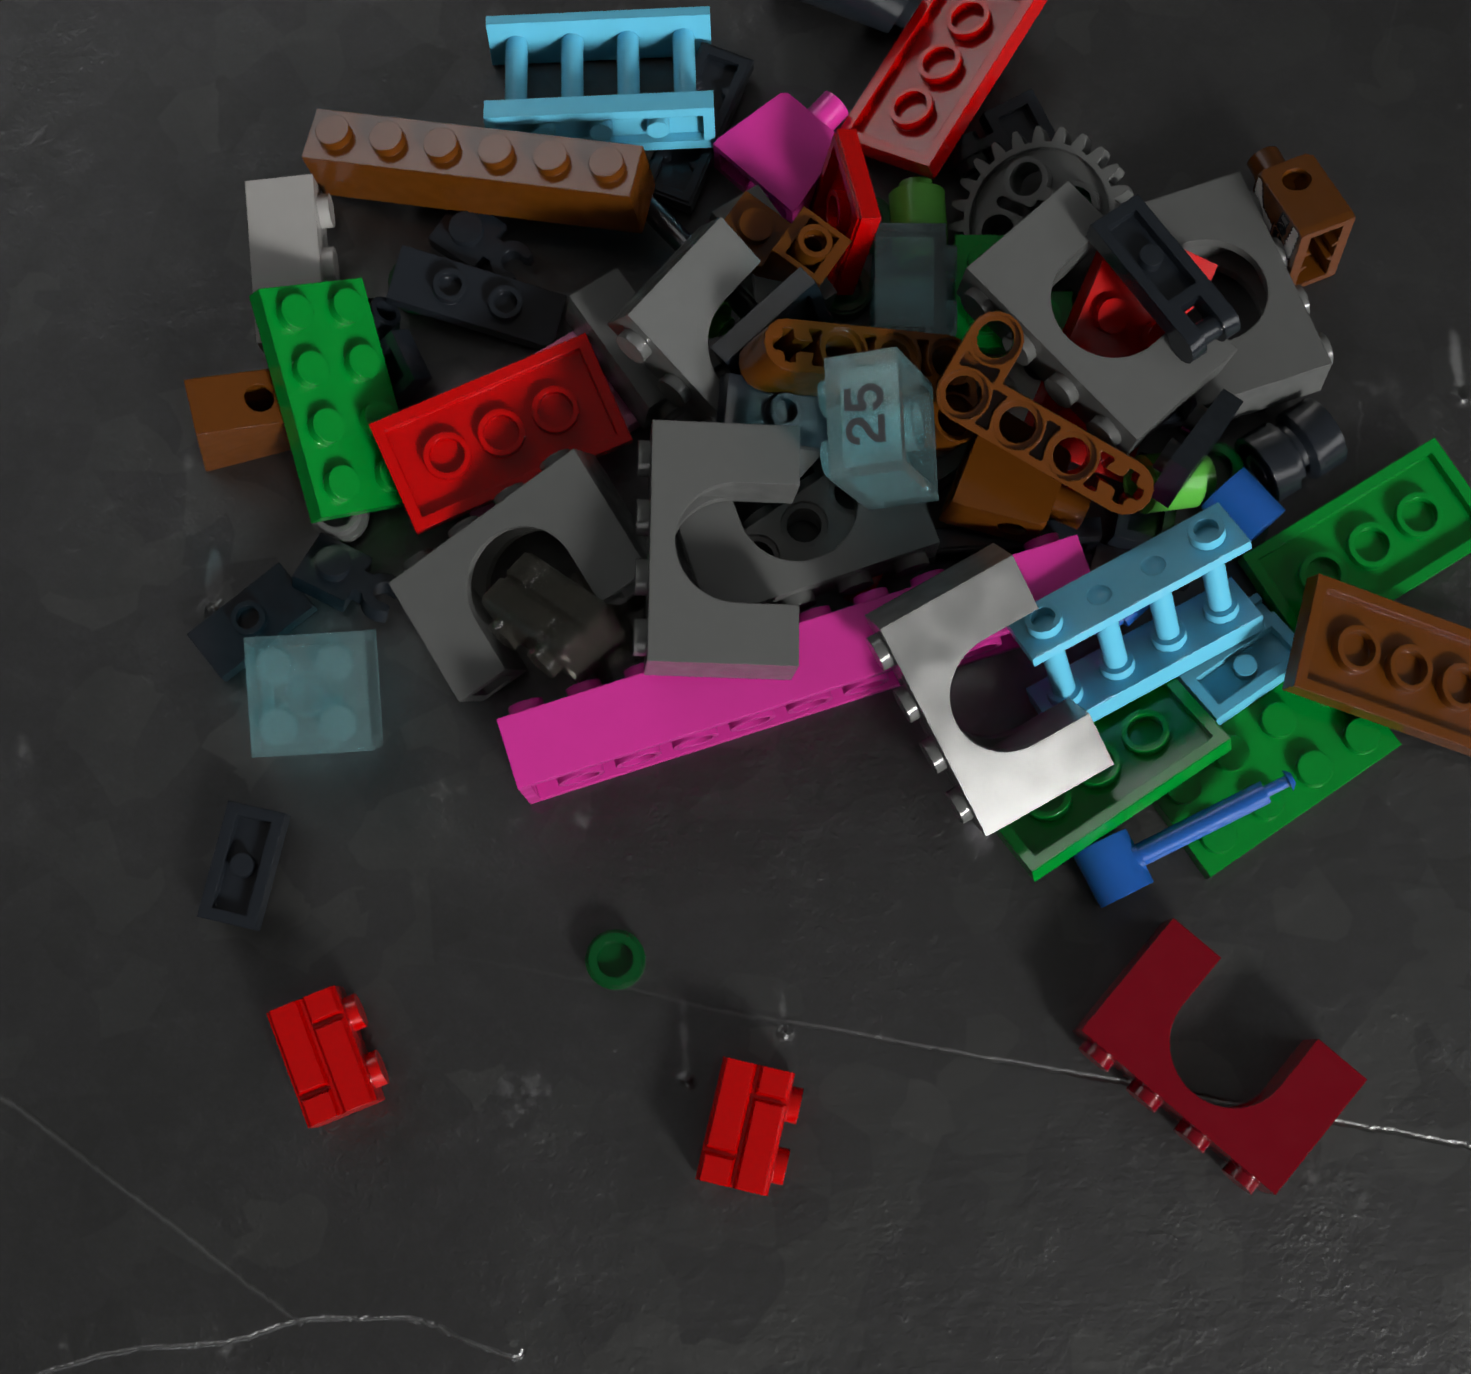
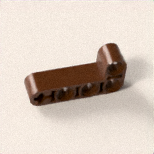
M990 311L978 316L969 326L939 378L936 387V397L941 412L959 425L1112 512L1126 515L1142 510L1150 502L1154 492V482L1149 470L1134 457L1004 384L1003 382L1021 353L1024 344L1023 330L1014 317L1001 311ZM990 321L1004 322L1012 332L1011 347L1001 356H987L980 351L977 345L979 330ZM958 376L972 377L981 386L979 402L968 410L955 409L946 399L945 392L948 384ZM1021 406L1027 408L1034 417V426L1031 433L1021 440H1011L1002 435L999 422L1004 412L1012 407ZM1075 437L1081 439L1086 446L1087 455L1085 461L1074 470L1058 468L1053 461L1055 446L1065 438ZM1101 452H1106L1110 455L1101 464L1118 476H1124L1129 469L1134 470L1131 480L1138 487L1133 495L1123 492L1119 495L1118 499L1112 498L1115 489L1106 480L1097 475H1094L1092 486L1084 484L1096 471Z
M786 318L778 319L771 323L746 344L739 354L738 364L741 375L753 388L764 392H786L795 395L844 399V389L851 388V399L857 400V393L863 385L868 383L879 385L884 393L883 402L901 403L903 433L906 445L914 455L922 460H939L976 435L949 419L941 412L937 403L936 387L939 378L961 342L957 337L947 334ZM827 356L831 358V360L833 361L834 365L831 364V362L829 361V359L827 358ZM958 376L948 384L945 392L946 399L953 408L968 410L978 403L976 380L974 378ZM872 390L864 394V400L875 401L877 398L876 393Z

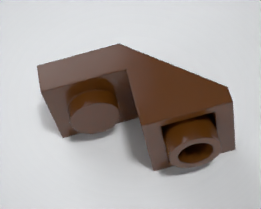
M748 191L744 192L724 219L760 259L761 262L751 273L757 277L784 282L801 267L820 287L852 242L805 206L793 222L790 223Z

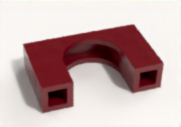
M1169 919L1160 924L1072 1031L1084 1041L1078 1049L1103 1071L1108 1072L1113 1066L1128 1078L1131 1083L1126 1087L1127 1092L1144 1107L1155 1113L1161 1106L1179 1123L1173 1130L1191 1147L1202 1154L1209 1147L1227 1163L1221 1171L1242 1190L1252 1195L1257 1188L1261 1192L1276 1195L1367 1079L1321 1040L1308 1039L1303 1040L1259 1094L1242 1104L1220 1107L1208 1103L1195 1095L1183 1083L1174 1067L1170 1052V1033L1178 1011L1221 957L1176 919Z

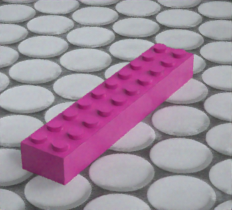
M1057 533L1045 534L1026 542L1023 545L1025 551L1013 554L1035 601L1091 572L1077 534L1064 539H1059ZM936 569L920 574L910 580L912 587L889 594L887 587L866 591L853 598L855 605L832 612L830 606L825 605L800 613L799 667L791 680L644 675L643 662L624 670V679L602 685L600 679H590L568 687L566 689L567 697L544 704L542 697H535L508 707L510 715L496 720L517 789L530 804L537 803L901 686L892 668L890 667L883 671L872 655L866 638L874 633L865 615L941 573L944 569ZM1007 627L976 644L964 656L958 667L1020 648Z

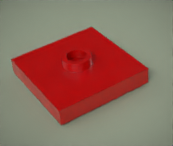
M836 129L809 209L852 241L827 277L836 289L837 295H853L882 218L857 130Z

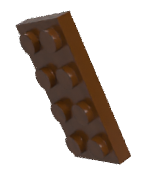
M1320 573L1307 578L1282 690L1471 757V629Z

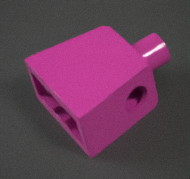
M825 91L808 109L789 93H780L713 143L714 168L743 193L758 184L780 215L792 223L804 206L808 209L810 207L833 134L835 133L834 130L848 117V110L843 102L829 91Z

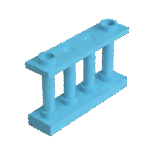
M710 6L486 16V30L492 65H505V100H484L483 119L485 128L640 145L644 147L645 151L713 148V143L716 141L713 90L696 91L695 56L701 42L711 44ZM673 57L674 92L640 93L639 59ZM617 60V95L584 96L583 61ZM561 62V97L527 99L528 64Z
M1219 503L1208 507L1035 601L1039 609L1007 626V629L1034 667L1042 662L1044 663L1048 677L1026 688L1030 703L1038 714L1070 698L1086 710L1093 722L1265 629L1263 614L1234 579L1227 577L1225 563L1252 549L1251 540ZM1202 576L1205 591L1175 607L1172 592ZM1150 605L1153 620L1122 636L1119 621ZM1097 634L1100 648L1069 665L1065 650Z

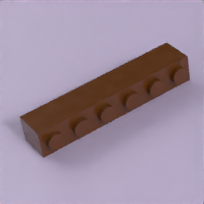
M319 108L316 110L301 156L323 194L330 193L333 196L454 211H468L478 214L643 234L656 185L644 147L640 145Z

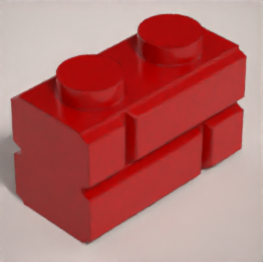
M333 985L266 1013L308 1128L324 1126L385 1100L381 1086L389 1084V1076L379 1052L376 1049L368 1052L360 1029L368 1027V1020L356 993L347 996L344 987Z
M723 1056L695 1179L763 1196H768L771 1183L783 1185L790 1149L779 1146L784 1122L797 1123L804 1088L792 1086L795 1073Z

